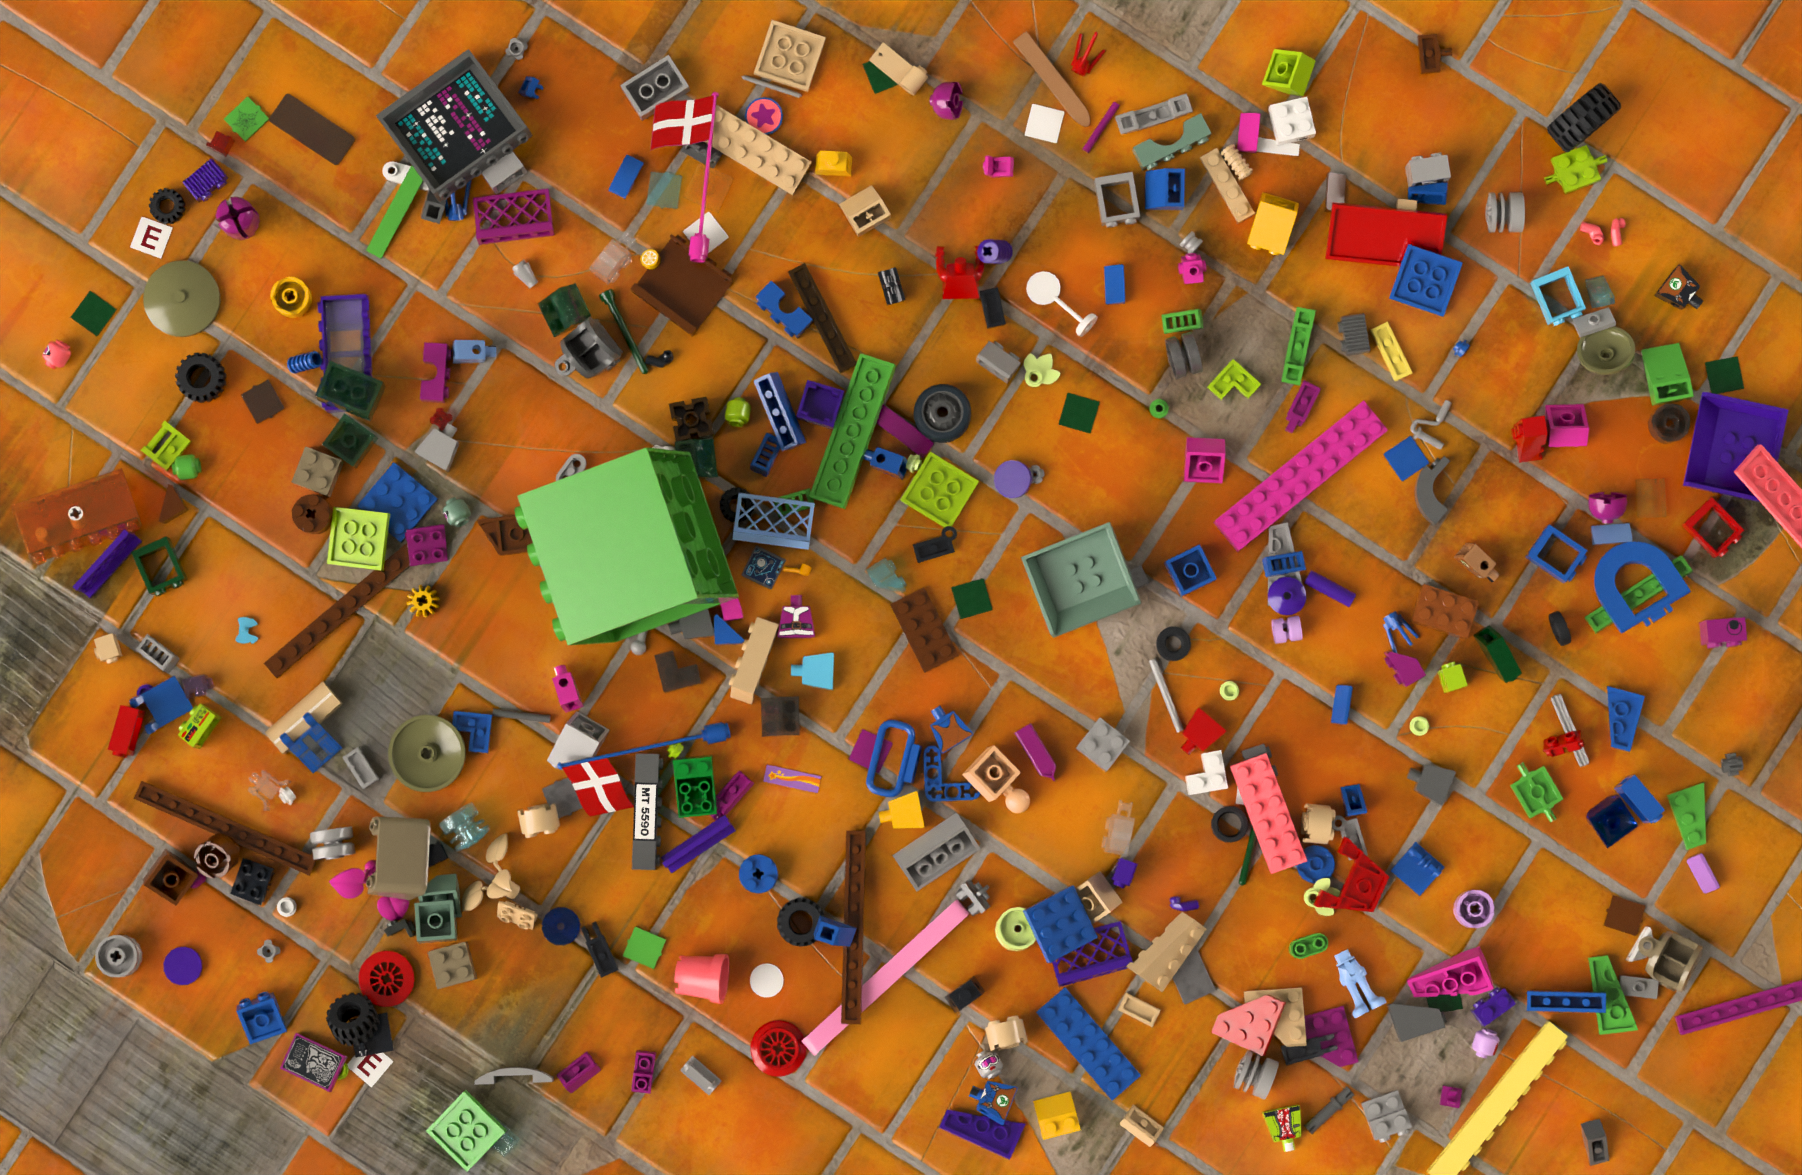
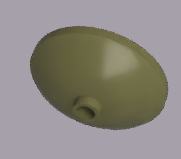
M1613 326L1581 337L1577 345V356L1583 367L1593 373L1602 375L1615 374L1627 368L1633 361L1635 343L1626 331Z

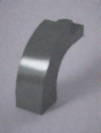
M1445 456L1441 460L1437 458L1430 465L1433 468L1432 470L1428 466L1423 467L1415 483L1414 495L1416 505L1423 517L1433 526L1448 511L1436 499L1433 492L1435 478L1450 462Z

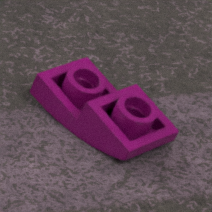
M636 1051L632 1092L651 1093L656 1052Z

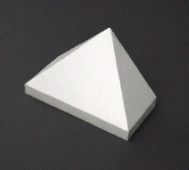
M1644 927L1625 960L1633 962L1647 958L1640 953L1638 945L1642 938L1646 936L1653 937L1650 927ZM1646 943V944L1644 945V948H1645V949H1650V948H1651V944H1650V943Z

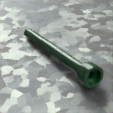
M613 289L601 293L599 297L605 305H608L641 373L647 374L648 368L614 302L616 295Z
M1253 826L1239 877V884L1241 886L1246 884L1257 840Z

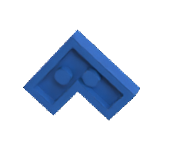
M461 711L453 712L452 724L458 731L471 732L468 751L488 753L493 715Z

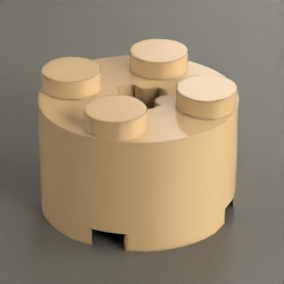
M548 803L528 807V810L524 811V813L523 809L517 811L522 834H525V838L537 836L539 832L543 831L544 834H551L560 827L555 803H552L550 806Z
M1305 804L1304 808H1307V812L1302 813L1301 834H1305V838H1302V841L1327 844L1329 840L1334 838V829H1331L1332 821L1335 820V810L1331 809L1329 805Z
M1018 1015L1009 1017L1006 1022L1000 1023V1020L989 1022L988 1027L985 1028L991 1052L995 1050V1047L998 1048V1051L1017 1047L1021 1041L1024 1044L1028 1043L1023 1019H1019Z

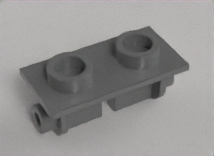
M699 142L683 145L680 151L706 165L708 144ZM713 147L711 148L709 167L711 169L715 168L723 154Z

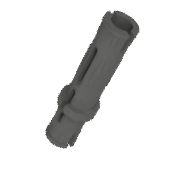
M1346 1086L1336 1097H1332L1331 1101L1304 1126L1311 1134H1314L1338 1110L1341 1111L1343 1109L1342 1106L1355 1095Z

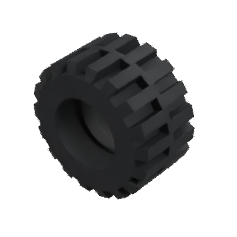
M194 353L193 356H186V360L182 359L180 361L182 363L181 366H177L176 369L178 373H175L176 385L180 388V392L192 401H198L199 403H204V401L210 402L212 398H218V394L224 391L222 388L226 386L225 378H227L226 373H224L225 369L220 362L206 353ZM200 367L208 368L211 372L210 382L203 388H195L191 383L192 373Z
M806 898L793 899L786 903L779 911L777 928L781 937L786 942L794 946H808L817 941L813 933L819 917H825V914L821 907L812 900ZM806 911L811 915L813 925L810 931L798 934L792 930L790 919L795 912Z
M354 992L349 995L344 994L342 998L335 999V1003H331L329 1006L331 1009L327 1010L328 1016L326 1021L336 1040L340 1041L343 1045L347 1043L348 1046L353 1044L357 1046L360 1045V1042L365 1043L369 1037L372 1038L374 1036L373 1032L378 1030L377 1026L380 1022L378 1013L371 1000L361 993L356 995ZM359 1016L356 1020L347 1023L352 1017Z

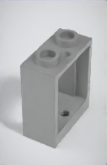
M1133 172L1095 178L1094 184L1102 226L1106 225L1107 228L1118 226V223L1125 222L1126 225L1137 223L1136 220L1140 219ZM1129 183L1134 213L1106 217L1102 188Z

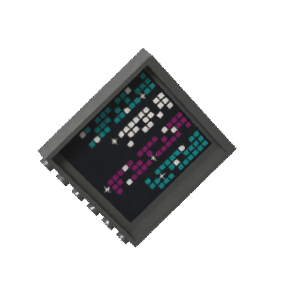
M469 49L376 115L439 203L449 198L456 190L463 188L474 177L481 175L484 170L495 165L498 160L510 154L513 149L527 142L533 136Z

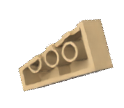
M757 617L755 623L751 622L748 633H751L749 640L745 639L743 643V657H738L735 666L738 668L736 675L732 674L729 685H731V698L752 705L755 689H758L761 673L765 669L767 656L771 652L779 624Z
M1181 912L1165 928V932L1160 937H1156L1152 941L1153 944L1146 951L1142 950L1138 954L1139 958L1134 963L1130 962L1126 967L1163 992L1204 934L1206 928Z

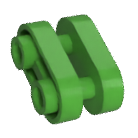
M1314 933L1295 939L1289 945V953L1298 959L1321 953L1327 949L1328 939L1321 933Z

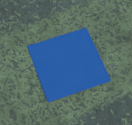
M1411 436L1383 454L1401 481H1404L1429 464V461Z

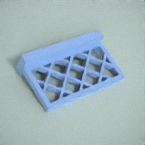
M738 493L732 539L809 550L815 503ZM742 498H749L754 503L747 511L741 506ZM763 501H769L773 506L766 513L758 506ZM783 503L789 504L792 508L785 516L777 508ZM801 506L810 507L809 515L802 519L796 510ZM757 507L762 516L753 521L747 513ZM776 510L782 518L772 524L767 515ZM795 512L801 521L792 527L785 518ZM744 515L752 523L746 528L738 527L739 519ZM763 518L771 525L766 530H760L756 525ZM784 520L790 529L785 533H779L775 526ZM803 523L807 528L806 536L798 535L794 528Z

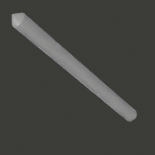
M746 75L741 76L743 80L794 97H802L798 92Z

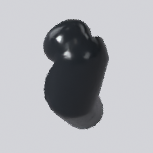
M665 350L659 357L647 355L645 364L663 368L673 361V353L670 350Z

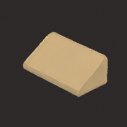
M1134 1105L1120 1122L1122 1127L1149 1147L1155 1143L1164 1129Z

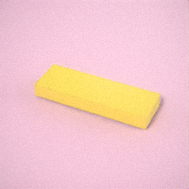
M1386 322L1371 329L1370 332L1394 381L1396 382L1411 375L1413 372L1389 323Z

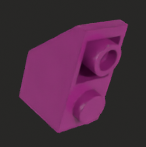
M1390 651L1384 652L1386 655L1384 660L1389 668L1392 667L1396 673L1394 678L1399 685L1402 684L1407 687L1426 676L1416 658Z

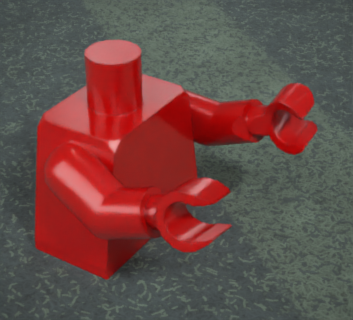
M937 246L935 257H937L936 273L943 282V299L979 298L978 281L984 273V262L978 257V246H974L976 248V251H974L976 256L975 267L973 263H966L965 258L958 257L955 259V263L947 264L946 268L944 260L945 251H943L945 247Z

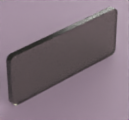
M286 94L269 118L273 125L334 165L340 164L355 142V138L351 134L290 94Z

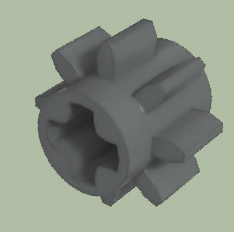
M1736 753L1725 754V758L1721 759L1722 772L1728 773V776L1739 775V771L1743 770L1742 757H1736Z

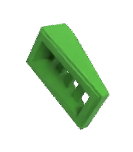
M1200 309L1161 315L1164 334L1204 328ZM1192 315H1195L1196 325H1193ZM1184 316L1188 317L1189 326H1185ZM1176 317H1180L1181 327L1177 326ZM1169 318H1172V322H1173V328H1172V329H1170V326H1169Z
M810 488L778 497L791 500L799 497L800 501H804L802 495L806 494L808 502L814 503V500L809 497ZM785 503L787 511L784 512L781 505L777 507L783 516L792 510L789 504ZM801 506L796 511L801 512L810 509V507Z

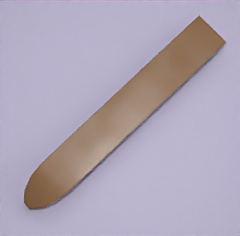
M1027 31L1013 41L1015 46L1068 114L1081 126L1088 127L1090 125V116L1086 107Z

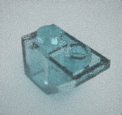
M884 558L866 569L867 574L877 588L899 593L906 592L904 587L907 584L902 576L897 577L894 571L897 568L892 560L887 561Z

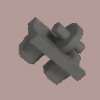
M969 879L961 885V888L956 893L961 901H964L967 897L971 899L973 903L967 909L972 916L978 913L982 914L991 907L986 901L990 898L986 892L990 888L988 885L983 888L979 882L974 885Z

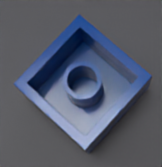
M1200 545L1164 562L1181 597L1217 579Z

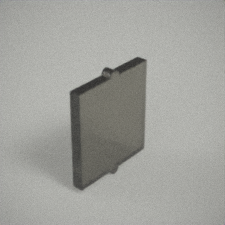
M269 379L257 386L254 385L252 389L241 394L257 424L269 417L273 418V415L285 409Z

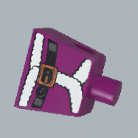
M791 595V606H783L778 638H815L810 606H802V595Z

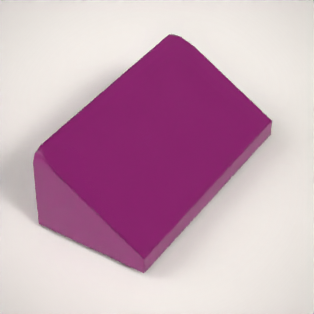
M586 1051L558 1073L557 1077L565 1089L573 1093L600 1072L601 1069Z

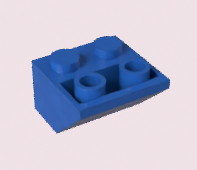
M1164 168L1145 171V210H1183L1185 169Z

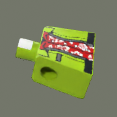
M1296 1104L1263 1111L1262 1114L1274 1142L1282 1141L1284 1152L1295 1150L1293 1138L1301 1137L1300 1105Z

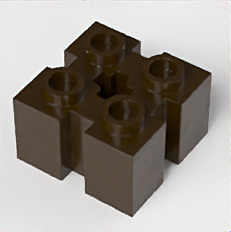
M707 397L691 399L692 404L685 405L684 401L669 404L672 421H677L678 424L673 426L677 444L692 441L691 436L698 435L699 439L715 437L711 419H706V415L710 414ZM690 416H693L694 419L697 418V421L692 425L687 423V420H690Z

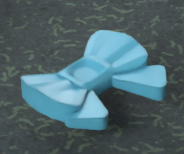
M247 617L238 618L240 627L239 634L235 640L242 644L255 643L258 637L248 634L249 628L258 625V623L254 619Z

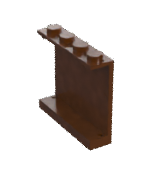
M671 234V239L659 253L661 258L660 264L655 269H647L638 283H634L630 290L693 337L732 285V274L724 268L722 271L716 267L717 263L709 257L703 263L690 261L689 247L685 244L686 240L679 235L675 237Z

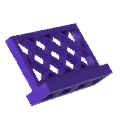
M128 528L124 529L74 584L73 588L92 598L142 541Z
M724 815L662 856V863L665 868H668L673 873L736 830L727 816Z
M1121 921L1094 928L1095 932L1103 937L1098 946L1088 942V944L1096 948L1091 957L1082 953L1085 946L1083 945L1080 950H1073L1077 953L1073 962L1063 958V956L1058 959L1057 963L1056 960L1052 962L1059 987L1128 969L1126 966L1130 962L1133 963ZM1111 928H1119L1120 935L1117 940L1107 936ZM1105 938L1115 943L1110 952L1100 947ZM1117 944L1125 949V956L1117 957L1112 954ZM1098 949L1108 954L1103 962L1093 959ZM1079 955L1089 959L1085 967L1081 968L1075 964ZM1061 960L1071 965L1067 972L1059 974L1057 966Z

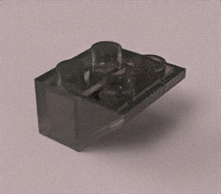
M799 696L761 698L762 737L800 736Z

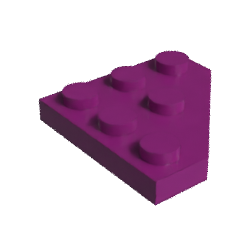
M1344 1006L1304 1016L1306 1039L1334 1034L1335 1038L1320 1043L1322 1049L1331 1045H1337L1338 1049L1324 1053L1321 1057L1338 1067L1358 1063Z

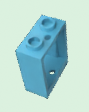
M1569 266L1535 279L1530 283L1547 325L1553 323L1554 326L1564 323V319L1571 316L1574 319L1583 315L1582 311L1586 307ZM1564 278L1576 308L1552 317L1540 287Z

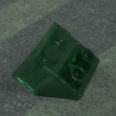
M576 283L557 289L538 303L554 337L576 328L588 317H592Z
M714 439L675 441L676 451L690 452L699 480L718 477Z

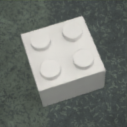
M1307 97L1269 106L1268 111L1277 146L1314 138L1316 131Z

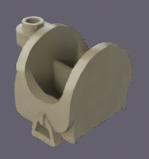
M1670 931L1663 932L1658 940L1646 936L1640 940L1638 945L1640 953L1649 958L1645 971L1653 979L1660 982V985L1674 992L1676 990L1681 993L1683 990L1685 991L1703 955L1704 947L1691 941L1690 938L1687 939ZM1650 943L1651 948L1645 949L1644 945Z

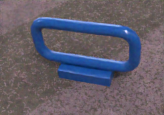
M887 720L880 725L866 778L867 788L872 793L884 797H895L901 793L905 782L914 783L922 746L914 744L915 731L910 724L897 720ZM889 727L902 729L908 733L897 783L892 790L874 785V777L885 732Z

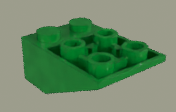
M712 755L674 758L673 769L678 818L717 814Z

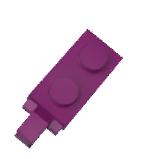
M1305 380L1303 381L1287 413L1286 420L1289 423L1285 431L1292 434L1296 425L1302 426L1321 388Z
M739 770L716 795L717 814L710 816L718 820L723 815H726L755 783Z

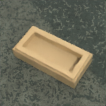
M1125 993L1117 1009L1150 1027H1153L1161 1011L1128 993Z

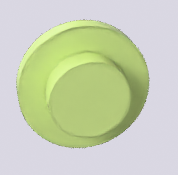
M911 454L906 463V469H909V472L914 473L920 469L922 464L920 455Z
M1227 681L1220 687V695L1225 700H1234L1239 694L1237 684L1232 681Z
M1418 716L1411 720L1410 730L1413 734L1421 736L1427 733L1429 723L1426 718Z

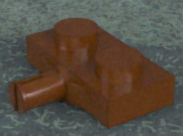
M1437 34L1418 35L1417 42L1421 74L1440 73L1441 56H1452V48L1440 49Z

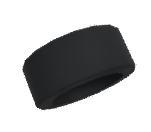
M1226 806L1214 813L1211 820V828L1213 834L1219 840L1232 843L1245 836L1248 830V819L1241 809L1235 806ZM1226 813L1237 815L1241 821V828L1235 835L1227 836L1218 827L1220 817Z

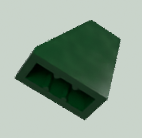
M1490 625L1473 635L1501 680L1505 683L1512 682L1522 674L1503 636Z

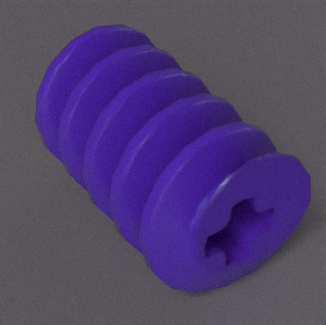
M987 239L980 243L977 254L984 263L1002 264L1011 259L1013 250L1010 243L1005 240Z

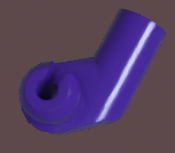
M1179 896L1170 897L1171 904L1169 905L1172 909L1186 912L1199 908L1197 900L1180 902Z

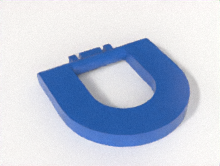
M1626 542L1613 547L1601 558L1595 571L1594 588L1596 596L1621 634L1642 621L1646 627L1651 625L1648 618L1653 623L1667 615L1664 609L1668 613L1673 611L1670 604L1691 593L1689 587L1667 555L1659 548L1644 542ZM1629 564H1641L1650 569L1667 594V596L1635 615L1615 585V577L1618 571Z

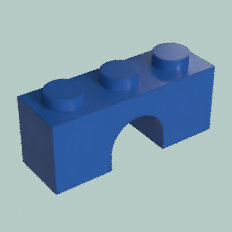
M770 281L756 296L758 301L756 304L763 311L767 309L772 314L770 318L775 323H782L785 326L784 331L790 337L795 336L798 339L813 323V319L800 307L792 313L782 312L779 304L786 295L774 282Z

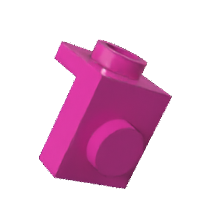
M985 156L983 163L985 175L992 178L1013 177V157Z

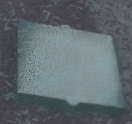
M651 172L646 205L659 206L661 209L664 207L678 209L682 176L668 174V172Z

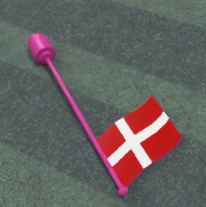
M713 92L711 96L696 100L660 103L655 106L650 151L664 146L691 145L708 140L699 233H695V236L690 237L689 247L690 261L698 263L705 262L709 249L710 239L706 238V235L702 233L717 97H719L717 92Z

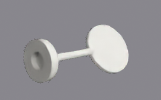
M1042 271L1031 276L1027 282L1026 290L1028 297L1033 302L1039 305H1047L1056 301L1080 322L1076 328V334L1080 337L1084 336L1092 328L1098 317L1091 313L1083 319L1060 300L1058 296L1061 287L1055 275Z

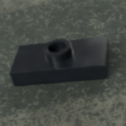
M998 287L979 291L987 329L1006 325Z

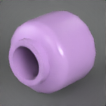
M1487 1028L1476 1032L1472 1048L1476 1051L1477 1056L1487 1058V1056L1495 1055L1500 1042L1497 1032Z

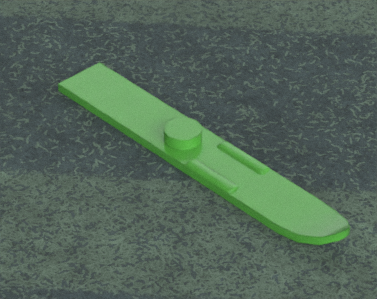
M413 166L410 167L366 251L380 259L384 255L423 182Z

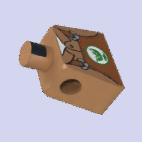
M1465 543L1454 556L1458 562L1478 578L1486 577L1489 581L1494 582L1499 576V573L1493 569L1496 563L1476 544Z

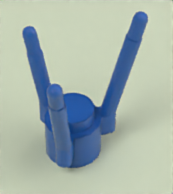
M471 180L466 185L462 208L461 204H456L455 192L451 194L452 205H448L446 200L445 210L449 221L464 220V215H467Z
M1397 611L1383 618L1385 621L1383 627L1387 632L1394 653L1398 652L1390 628L1392 631L1398 628L1410 646L1413 643L1401 627L1402 624L1411 634L1419 638V635L1403 619L1401 614L1398 615Z

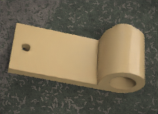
M884 42L869 59L871 63L913 96L928 79L926 75L928 72L920 65L918 67L910 65Z

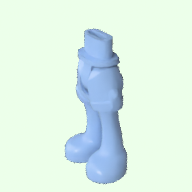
M1348 949L1334 956L1338 963L1336 966L1340 974L1339 980L1343 986H1347L1355 1003V1009L1352 1012L1354 1018L1369 1012L1357 989L1356 983L1361 987L1371 1010L1387 1003L1384 997H1378L1373 993L1365 978L1367 975L1365 968L1354 959V956H1351Z

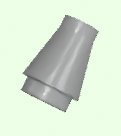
M522 260L512 268L513 274L525 283L529 289L538 283L529 262L526 263L525 260Z

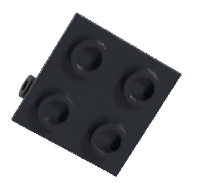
M243 858L230 894L261 906L262 902H265L266 891H269L267 889L268 885L271 886L269 882L273 875H275L274 868Z
M387 1012L378 1014L380 1022L377 1026L378 1030L373 1032L374 1036L372 1038L369 1037L367 1042H360V1045L357 1046L353 1044L355 1057L394 1051ZM357 1018L349 1019V1022H352Z

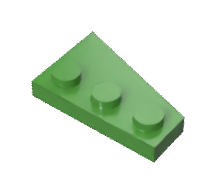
M1704 782L1667 795L1686 850L1706 844Z

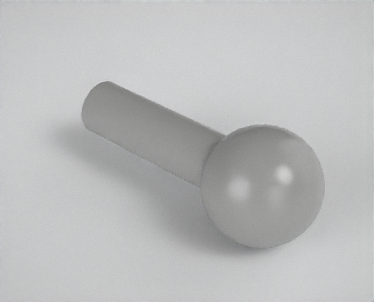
M648 631L640 633L637 640L632 643L631 650L634 654L642 655L646 651V644L644 642Z

